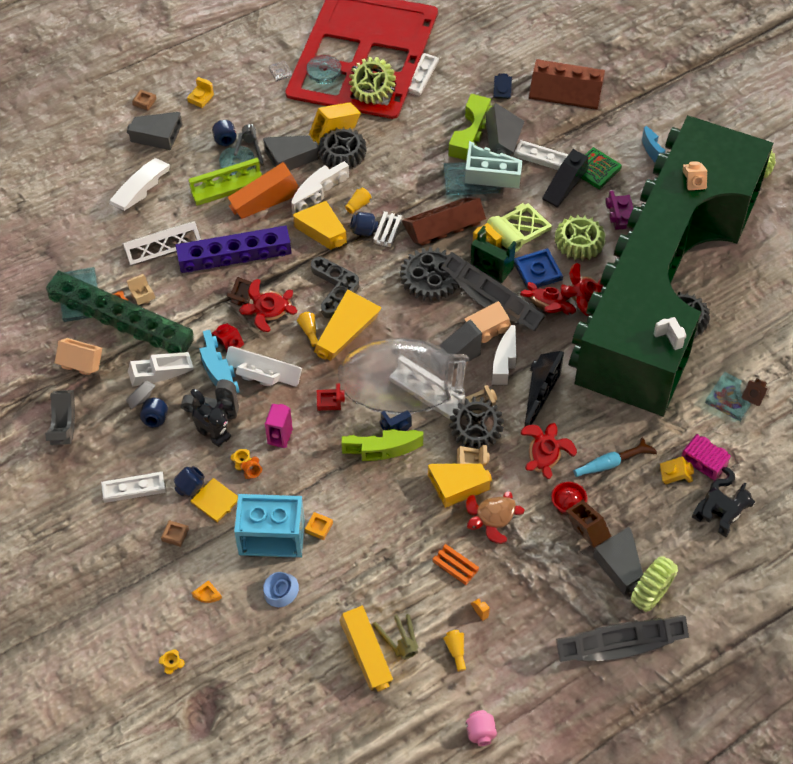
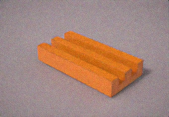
M447 544L443 546V549L438 552L437 556L433 557V562L465 585L479 571L477 565ZM441 558H444L446 561H448L449 563H451L452 566H454L455 568L459 569L460 571H462L463 573H465V574L468 575V576H467V577L463 576L461 573H459V572L456 571L454 568H452L451 566H449L447 563H445L444 561H442Z

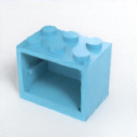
M238 494L234 533L239 555L302 558L305 526L302 496Z

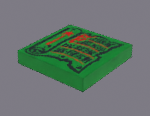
M593 147L585 154L588 156V170L581 179L600 190L621 170L622 165Z

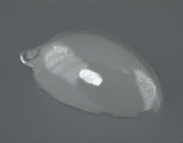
M408 337L374 340L350 351L339 366L337 377L340 389L345 391V395L353 403L361 404L372 411H385L395 415L406 410L410 414L424 410L427 412L433 410L438 405L446 404L451 400L450 395H464L463 383L466 363L469 357L464 354H448L442 347L426 340ZM458 363L455 387H451L454 365Z

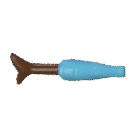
M642 437L637 447L621 453H606L575 469L573 472L575 477H579L589 473L609 470L619 466L622 460L638 454H657V450L647 445Z

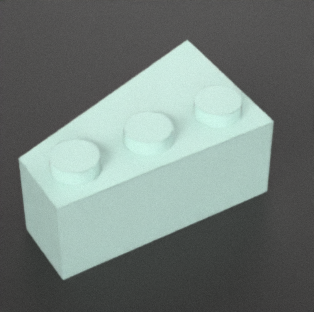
M469 141L465 183L519 189L522 160L503 153L499 155L491 152L490 148L485 147L483 149Z

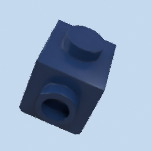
M505 73L494 76L493 98L511 99L512 76H508Z
M406 410L390 419L387 413L382 411L379 423L383 430L407 431L412 426V416Z

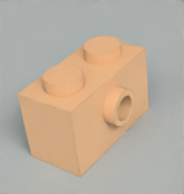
M499 301L465 318V323L471 319L482 332L481 343H486L491 338L506 333L511 326L510 319Z
M65 338L58 341L55 364L61 365L63 369H76L81 374L90 375L99 370L103 348Z

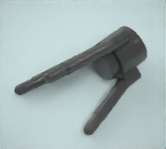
M247 124L242 127V132L238 133L234 156L238 154L242 139L247 143L254 142L260 164L264 165L257 142L256 128L253 124Z

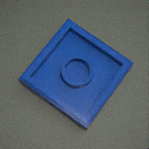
M548 248L514 259V265L526 288L528 282L534 283L539 288L563 280V275Z

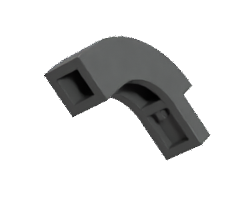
M74 390L53 391L50 394L51 425L49 430L45 432L46 441H50V445L71 444L75 426Z

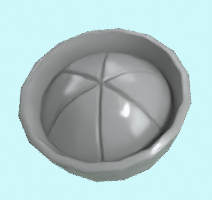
M145 380L126 399L130 409L132 410L137 405L143 404L150 397L151 391L156 385Z

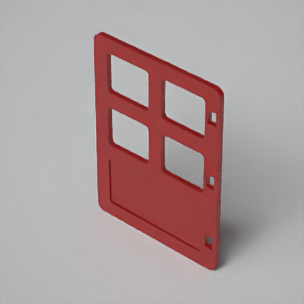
M325 0L286 88V97L323 106L351 103L360 113L390 119L397 118L438 16V8L432 5L405 0ZM424 22H430L429 26H423ZM332 37L360 43L353 61L343 62L317 57L316 54L323 38ZM373 46L409 52L402 71H394L393 75L396 77V80L392 82L396 84V87L388 105L373 104L372 102L366 104L365 101L361 102L351 98L353 93L350 90L352 86L349 85V81L352 79L349 75L354 74L351 72L353 66L357 67L356 63L363 64L362 59L367 60ZM410 58L416 59L414 64L409 63ZM318 69L346 75L339 94L331 95L302 89L309 70ZM396 96L401 97L399 102L394 101Z

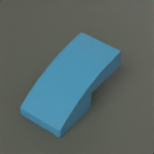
M645 126L642 143L647 154L656 162L659 153L665 154L666 150L658 144L659 136L649 127Z

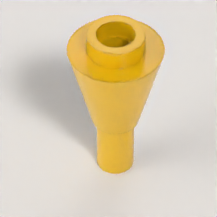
M310 312L301 313L297 318V323L309 337L311 346L316 347L318 339L316 337L315 314Z
M459 630L449 631L443 640L455 659L457 671H465L466 666L463 658L464 633H459Z

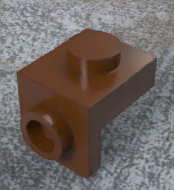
M240 277L236 278L231 293L226 295L231 299V303L241 306L242 303L247 304L250 302L251 298L248 294V289L252 283L251 281Z
M756 378L755 381L749 380L741 398L760 406L770 387L766 386L767 382Z

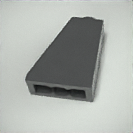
M494 103L485 114L489 148L491 152L510 156L515 150L525 121L497 103Z
M171 112L134 117L132 123L127 127L130 142L171 150L182 127L181 113Z
M310 136L263 138L264 151L274 167L284 162L290 171L318 160L319 146L316 141L313 142Z
M471 319L431 352V367L434 371H438L441 376L481 355L482 332Z
M627 527L595 547L593 558L623 595L629 592L633 593L634 588L643 575L632 530L630 527Z

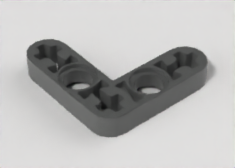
M316 257L311 261L312 273L336 285L321 304L322 315L326 318H332L342 298H337L335 295L337 293L345 294L347 286L348 290L355 293L359 288V277L355 273L323 257ZM332 272L340 273L338 277H332L330 274Z
M221 379L218 381L215 389L216 399L204 397V403L209 404L214 409L218 402L221 401L227 419H235L239 410L236 386L229 380ZM192 395L183 396L181 408L190 413L193 410L192 401L194 397Z

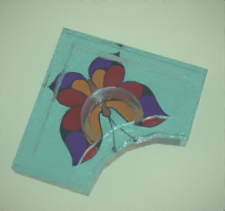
M726 372L723 373L705 401L706 404L740 422L751 405L748 401L741 398L740 386L742 380Z

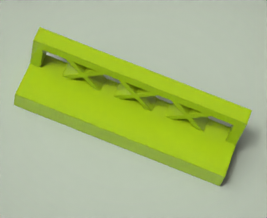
M254 158L188 180L191 195L196 206L234 194L262 176L258 158ZM255 165L254 169L247 170L248 167ZM237 171L235 175L230 176L232 172ZM215 177H220L218 180L212 181ZM203 182L201 185L194 187V184Z

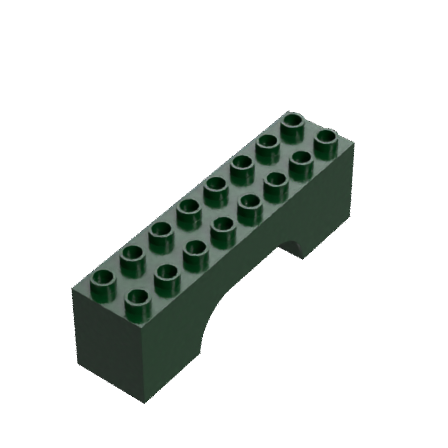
M687 115L681 129L671 128L665 148L671 151H667L666 154L659 153L653 169V174L658 177H655L654 180L647 179L641 193L640 201L646 202V204L643 203L641 207L634 206L627 224V228L632 230L629 231L628 235H620L614 251V256L617 258L614 264L610 262L606 264L600 284L604 286L600 293L594 291L589 300L586 314H589L587 322L580 321L574 332L572 344H575L568 365L577 369L575 385L659 416H665L690 357L701 311L689 306L677 296L671 287V282L685 253L696 245L709 241H728L738 244L759 195L773 142ZM690 162L702 163L707 169V188L688 190L687 177L683 173V165ZM676 318L679 326L683 327L686 333L683 348L675 350L667 335L654 336L655 325L660 320Z

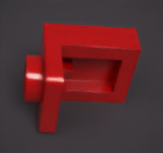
M228 323L218 326L217 330L211 333L213 337L216 336L218 342L223 344L226 352L230 346L236 348L244 346L238 329Z
M336 383V389L317 390V411L341 410V402H345V391L340 389V383Z

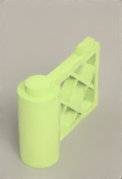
M522 203L516 206L514 211L502 217L493 216L487 221L502 236L501 244L507 250L513 241L516 242L515 252L523 244L548 232L552 228V225L529 203L526 205ZM528 211L532 217L522 216V213ZM508 220H518V224L510 223ZM521 221L531 222V226L521 225ZM534 223L542 224L544 227L538 228L533 226ZM520 230L529 231L530 234L524 236L520 233Z

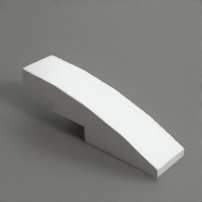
M154 158L121 186L110 199V204L125 211L147 196V190L158 184V178L169 171L170 165Z

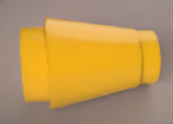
M361 187L355 191L345 208L350 214H353L370 203L372 197L365 188Z

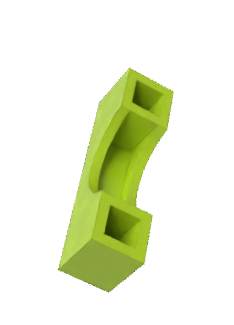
M475 94L470 95L465 106V118L472 125L465 130L454 131L449 142L448 156L467 161L469 141L477 146L476 143L480 142L482 137V129H486L485 114L491 107V98Z

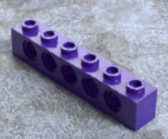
M287 225L175 244L181 273H190L197 270L292 254Z

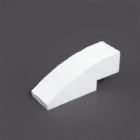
M511 325L506 331L497 348L493 362L492 385H508V368L515 369V325Z
M189 352L151 355L150 360L130 361L128 374L132 386H140L145 380L157 383L177 377L193 370V365Z

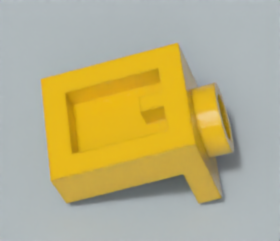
M198 77L196 79L197 86L189 94L187 100L189 103L203 108L214 95L213 85L210 81Z
M486 223L484 225L487 230L486 242L501 248L502 236ZM481 226L473 232V241L477 240V233L482 228Z

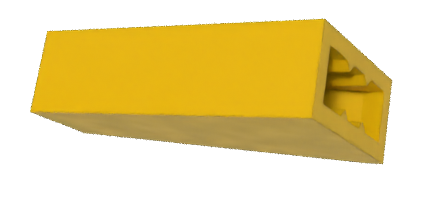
M347 289L316 344L314 352L320 358L331 361L377 318L382 307Z
M363 605L342 613L339 620L370 690L377 689V692L390 687L389 683L392 682L393 678Z

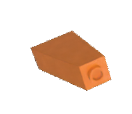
M282 162L228 197L231 202L229 207L234 215L238 213L241 219L292 199L299 186L285 163Z

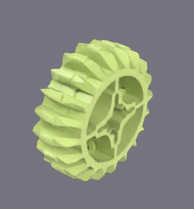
M369 57L368 62L362 59L363 64L356 63L358 68H352L354 74L349 75L352 79L349 81V85L352 86L350 90L361 102L365 101L366 104H369L372 101L373 104H376L377 100L382 103L383 97L389 98L388 92L393 93L391 87H396V84L392 82L396 80V77L393 75L395 72L393 69H390L391 65L389 63L386 64L384 59L380 61L376 57L373 61L372 57ZM371 69H380L383 72L373 73ZM363 89H366V90H367V89H373L374 92H373V93H366V92H363L362 90H363Z
M577 215L576 218L570 216L569 220L564 219L562 223H559L555 231L557 249L561 250L562 255L567 254V259L573 257L574 261L577 258L583 261L584 258L590 260L592 256L596 257L598 253H601L605 245V232L603 231V226H599V221L593 222V217L587 219L586 215L583 218Z
M664 556L654 560L634 588L631 602L645 612L652 610L674 581L678 572L677 565Z

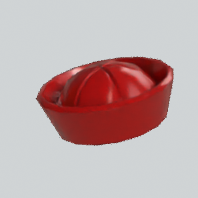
M570 481L556 485L551 495L552 503L556 509L567 515L566 510L582 500L587 503L588 499L584 488Z

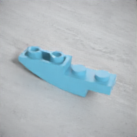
M210 330L203 331L206 347L199 348L203 366L215 386H217L218 381L221 379L233 382L232 377H235L233 366L228 365L227 359L222 360L221 352H216V348H218L216 336L212 337ZM237 381L233 382L236 386V392L240 393Z

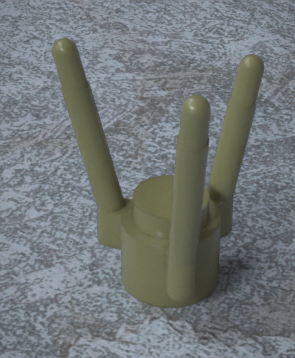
M406 614L410 638L406 636L398 615H394L402 637L397 641L398 646L394 644L377 622H374V627L391 646L397 657L401 656L402 659H409L418 653L417 649L419 647L415 639L409 614Z

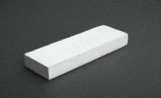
M426 53L422 54L408 93L421 96L439 62L438 57Z
M522 140L519 141L514 152V157L556 170L559 169L564 159L568 156V154Z
M163 472L101 482L104 503L166 493Z

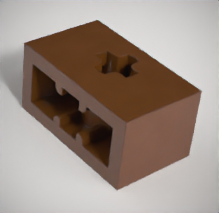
M584 500L566 510L573 529L594 548L612 537L604 517Z

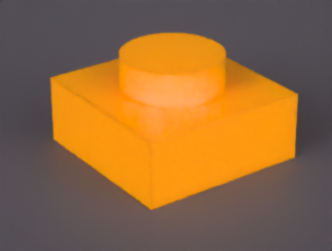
M314 512L305 527V533L324 540L333 525V519Z

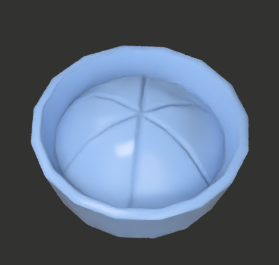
M284 572L271 574L263 585L266 602L278 608L292 603L299 591V584L296 578Z

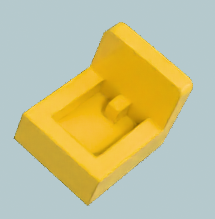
M683 456L660 463L662 481L665 484L686 479L689 483L693 482L692 474H694V468L691 462L688 463Z

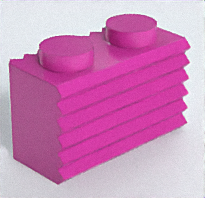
M272 404L264 424L267 444L286 448L290 434H292L291 431H293L291 410L284 404Z
M699 434L694 436L681 455L688 463L691 462L694 468L714 481L723 472L722 468L728 466L731 457L725 449L716 447L708 438L699 436Z

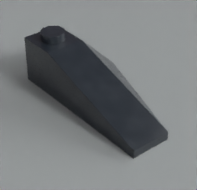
M556 351L541 354L537 361H533L530 368L532 377L525 426L533 425L559 379L564 352Z

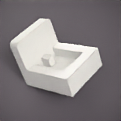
M675 317L662 319L656 323L654 329L655 337L667 335L675 350L683 348L686 333L684 328L679 326Z

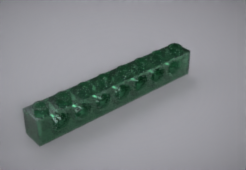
M59 270L46 286L48 297L51 301L64 304L71 310L82 312L86 317H93L104 325H111L122 333H129L138 340L149 342L153 347L167 350L170 354L187 352L194 341L192 329Z

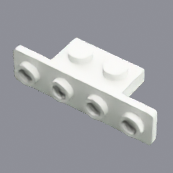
M233 346L228 347L226 355L228 365L237 368L236 374L242 376V379L260 381V384L264 386L274 385L278 381L298 386L302 371L301 367Z

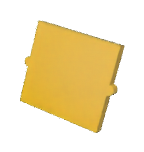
M212 478L190 502L218 523L227 512H231V508L238 502V496Z

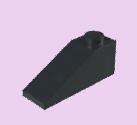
M573 149L562 162L542 199L558 208L587 172L588 156Z

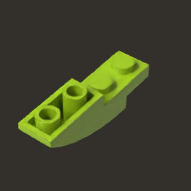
M391 429L383 430V437L342 436V454H362V461L395 458L423 446V431H398Z

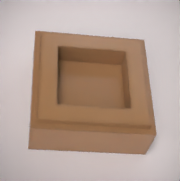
M140 89L132 100V104L148 111L155 102L156 95Z
M169 520L161 540L181 547L189 527Z

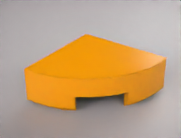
M209 580L191 593L193 598L203 603H212L222 599L221 594Z
M481 599L471 602V606L482 621L489 618L490 607L485 602L481 603Z

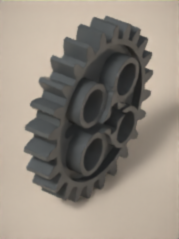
M429 247V251L422 248L421 253L415 250V256L409 254V259H404V264L401 265L400 278L401 284H404L405 290L409 289L410 295L415 293L416 299L421 295L423 301L426 297H429L430 301H433V297H436L439 301L441 295L447 298V293L453 294L454 289H458V284L451 277V274L441 268L449 256L446 255V250L441 253L439 248L435 251L432 250V247Z

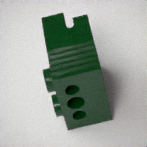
M483 225L477 233V240L475 239L471 244L470 264L498 282L503 283L514 269L516 242L513 241L507 252L486 242L487 230L485 229L486 226Z

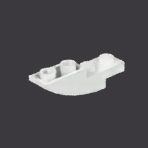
M345 161L331 169L325 165L308 177L299 187L291 201L292 214L318 204L324 199L325 191L330 190L333 186L349 178V165Z

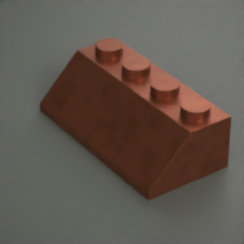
M536 59L529 99L598 110L605 70Z
M467 196L401 221L412 241L425 245L431 242L430 239L447 237L449 232L458 233L463 231L466 226L474 227L480 225L481 221L485 220L486 217L480 198Z

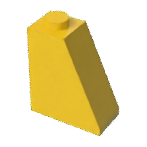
M351 103L318 108L308 136L319 145L320 138L324 137L325 133L329 134L330 130L335 131L336 127L338 129L344 127L346 130L355 128L361 113Z
M327 201L293 214L294 227L331 250L347 243L346 230Z
M482 464L428 465V477L445 508L466 500L470 495L476 496L490 490L492 477Z

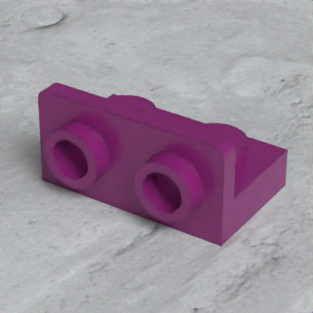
M611 190L609 191V197L606 198V207L610 209V222L614 224L615 230L629 229L627 224L634 208L631 196H615L614 191Z

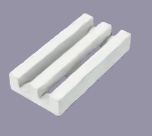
M384 211L373 243L391 247L400 226L402 215L396 217L395 214L391 213V215H388V212ZM386 220H388V223H387V225H386V228H385V230H384V233H383V235H382V238H381V240H379L380 235H381V233H382V230H383V228H384V225H385V223H386ZM395 221L389 240L386 242L385 240L392 222Z

